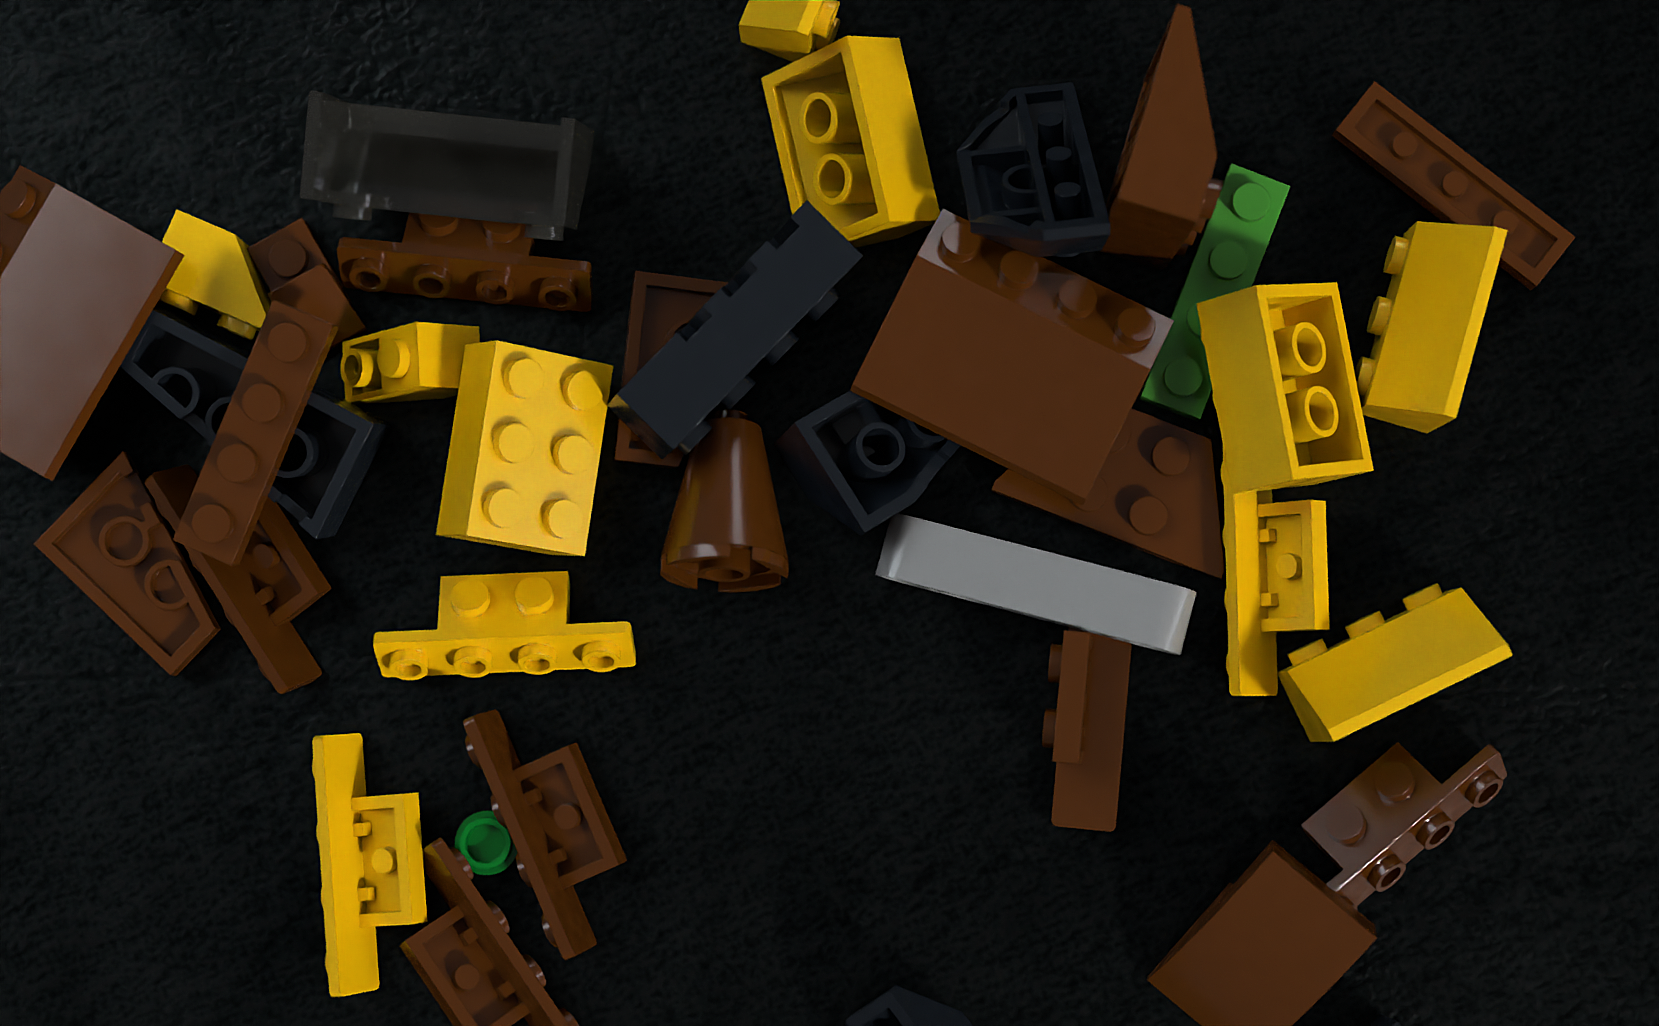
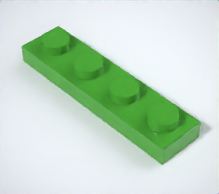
M1231 163L1223 180L1211 219L1207 221L1170 319L1174 320L1146 378L1139 400L1195 422L1201 419L1212 390L1205 347L1201 340V326L1196 303L1252 286L1290 189L1289 185Z

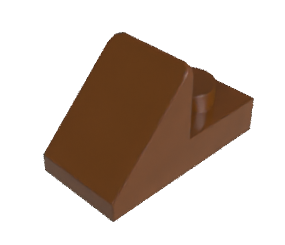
M303 218L296 220L247 248L271 291L268 293L271 302L273 299L280 300L339 326L329 351L341 345L343 341L350 340L367 330L312 230Z

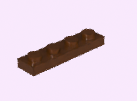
M1375 81L1332 134L1335 139L1443 223L1494 226L1508 230L1498 265L1529 290H1532L1541 282L1575 239V236Z
M272 300L173 537L174 541L230 566L240 564L339 326L280 300Z

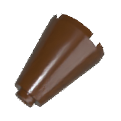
M715 411L711 414V419L706 420L713 428L690 451L660 557V575L668 582L697 590L698 578L718 581V592H748L776 587L781 584V575L785 578L789 575V560L761 427L757 423L749 421L748 414L742 411Z

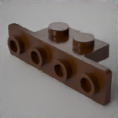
M413 196L402 243L341 237L337 246L342 285L346 288L360 289L367 292L381 291L421 295L428 298L481 301L494 305L511 304L540 307L555 311L589 312L593 303L591 263L579 260L533 256L539 229L538 208Z
M188 464L154 472L144 481L155 499L158 511L169 521L175 532L198 480L195 471ZM267 497L239 565L230 566L185 546L193 566L204 576L223 606L225 616L237 628L255 656L260 671L272 683L278 693H287L313 682L322 675L320 667L290 621L332 588L278 503H274Z
M1068 627V631L1064 630L1063 645L1051 644L1048 682L1059 683L1057 709L1046 708L1042 735V747L1053 748L1052 761H1056L1051 821L1057 827L1111 832L1116 828L1132 644Z
M496 709L476 714L463 720V725L467 732L465 743L468 754L473 763L483 770L493 793L491 795L493 813L498 822L508 829L518 852L516 864L519 874L525 884L534 889L543 911L541 920L544 933L549 942L554 947L559 948L564 960L577 956L595 946L597 942L573 885L627 861L577 743L568 745L522 766L503 720Z
M1397 742L1301 826L1305 834L1341 870L1327 885L1357 909V906L1375 890L1381 892L1393 886L1403 875L1406 869L1405 864L1424 848L1427 850L1433 849L1445 841L1454 829V822L1471 807L1479 808L1490 802L1501 790L1507 772L1501 754L1489 744L1441 784Z
M438 838L430 843L423 850L424 871L451 910L415 933L399 946L452 1025L512 1026L524 1017L529 1026H579L569 1011L563 1007L557 1008L544 989L546 979L536 961L528 954H520L507 934L510 931L509 924L500 908L490 900L484 901L471 881L473 879V871L464 855L455 847L448 848L442 838Z

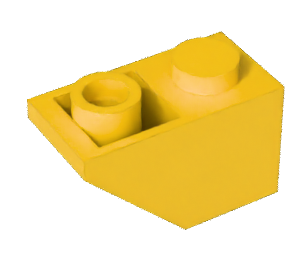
M749 0L739 23L741 42L795 62L833 43L840 23V19L836 18L840 1Z
M176 209L162 242L185 256L159 301L192 316H195L199 306L221 315L217 326L252 341L256 331L260 332L271 302L259 270L247 250L249 245L229 231Z
M413 322L343 341V357L340 372L345 387V400L357 405L444 399L457 396L465 345L480 343L479 326Z

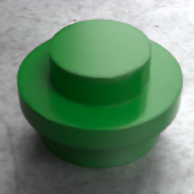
M480 811L470 815L462 822L456 833L455 848L464 855L472 871L476 874L493 875L506 870L516 859L518 852L508 829L498 822L493 811Z

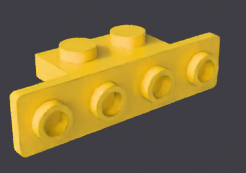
M1223 447L1221 480L1224 485L1225 525L1222 539L1226 552L1224 604L1227 611L1228 624L1226 670L1229 676V691L1232 696H1276L1278 693L1276 632L1330 630L1326 501L1300 500L1272 503V490L1232 494L1229 474L1224 461L1225 453Z
M568 571L441 576L437 630L377 632L374 634L373 648L382 676L396 677L402 680H418L425 676L458 674L477 678L489 673L525 672L533 675H543L553 670L574 669L608 672L616 668L635 666L636 651L632 626L629 622L569 624L571 585Z
M360 733L315 736L312 740V773L315 779L318 819L316 835L320 849L321 904L324 909L326 938L325 967L328 973L329 993L332 997L348 996L379 988L376 926L412 925L428 922L419 793L366 795L363 738Z

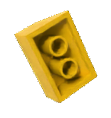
M847 35L761 78L792 215L807 200L855 248L898 239L935 223L940 211L900 38Z
M1417 221L1404 233L1403 238L1399 236L1393 238L1384 264V272L1392 274L1386 298L1377 297L1367 326V332L1376 335L1369 358L1361 356L1355 369L1363 415L1424 433H1429L1457 417L1508 230L1494 226Z
M1435 583L1402 599L1407 610L1394 617L1384 620L1381 612L1377 611L1345 626L1350 638L1327 648L1323 638L1287 654L1292 666L1277 672V675L1310 742H1334L1513 655L1505 640L1462 587L1442 593L1438 583Z

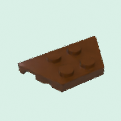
M1131 408L1084 505L1010 469H1007L995 480L990 491L1215 580H1220L1224 573L1211 439Z

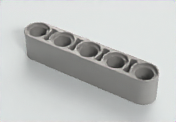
M898 513L890 518L875 574L907 585L1175 655L1181 654L1197 593L1167 582Z

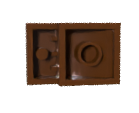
M1272 840L1234 884L1230 882L1147 976V981L1201 1026H1292L1377 939L1375 924Z

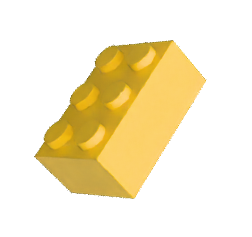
M1337 282L1254 285L1196 303L1201 326V340L1205 347L1213 389L1212 398L1217 410L1225 453L1224 461L1229 474L1232 494L1315 485L1374 471Z
M498 340L466 344L436 535L549 555L585 556L613 365Z

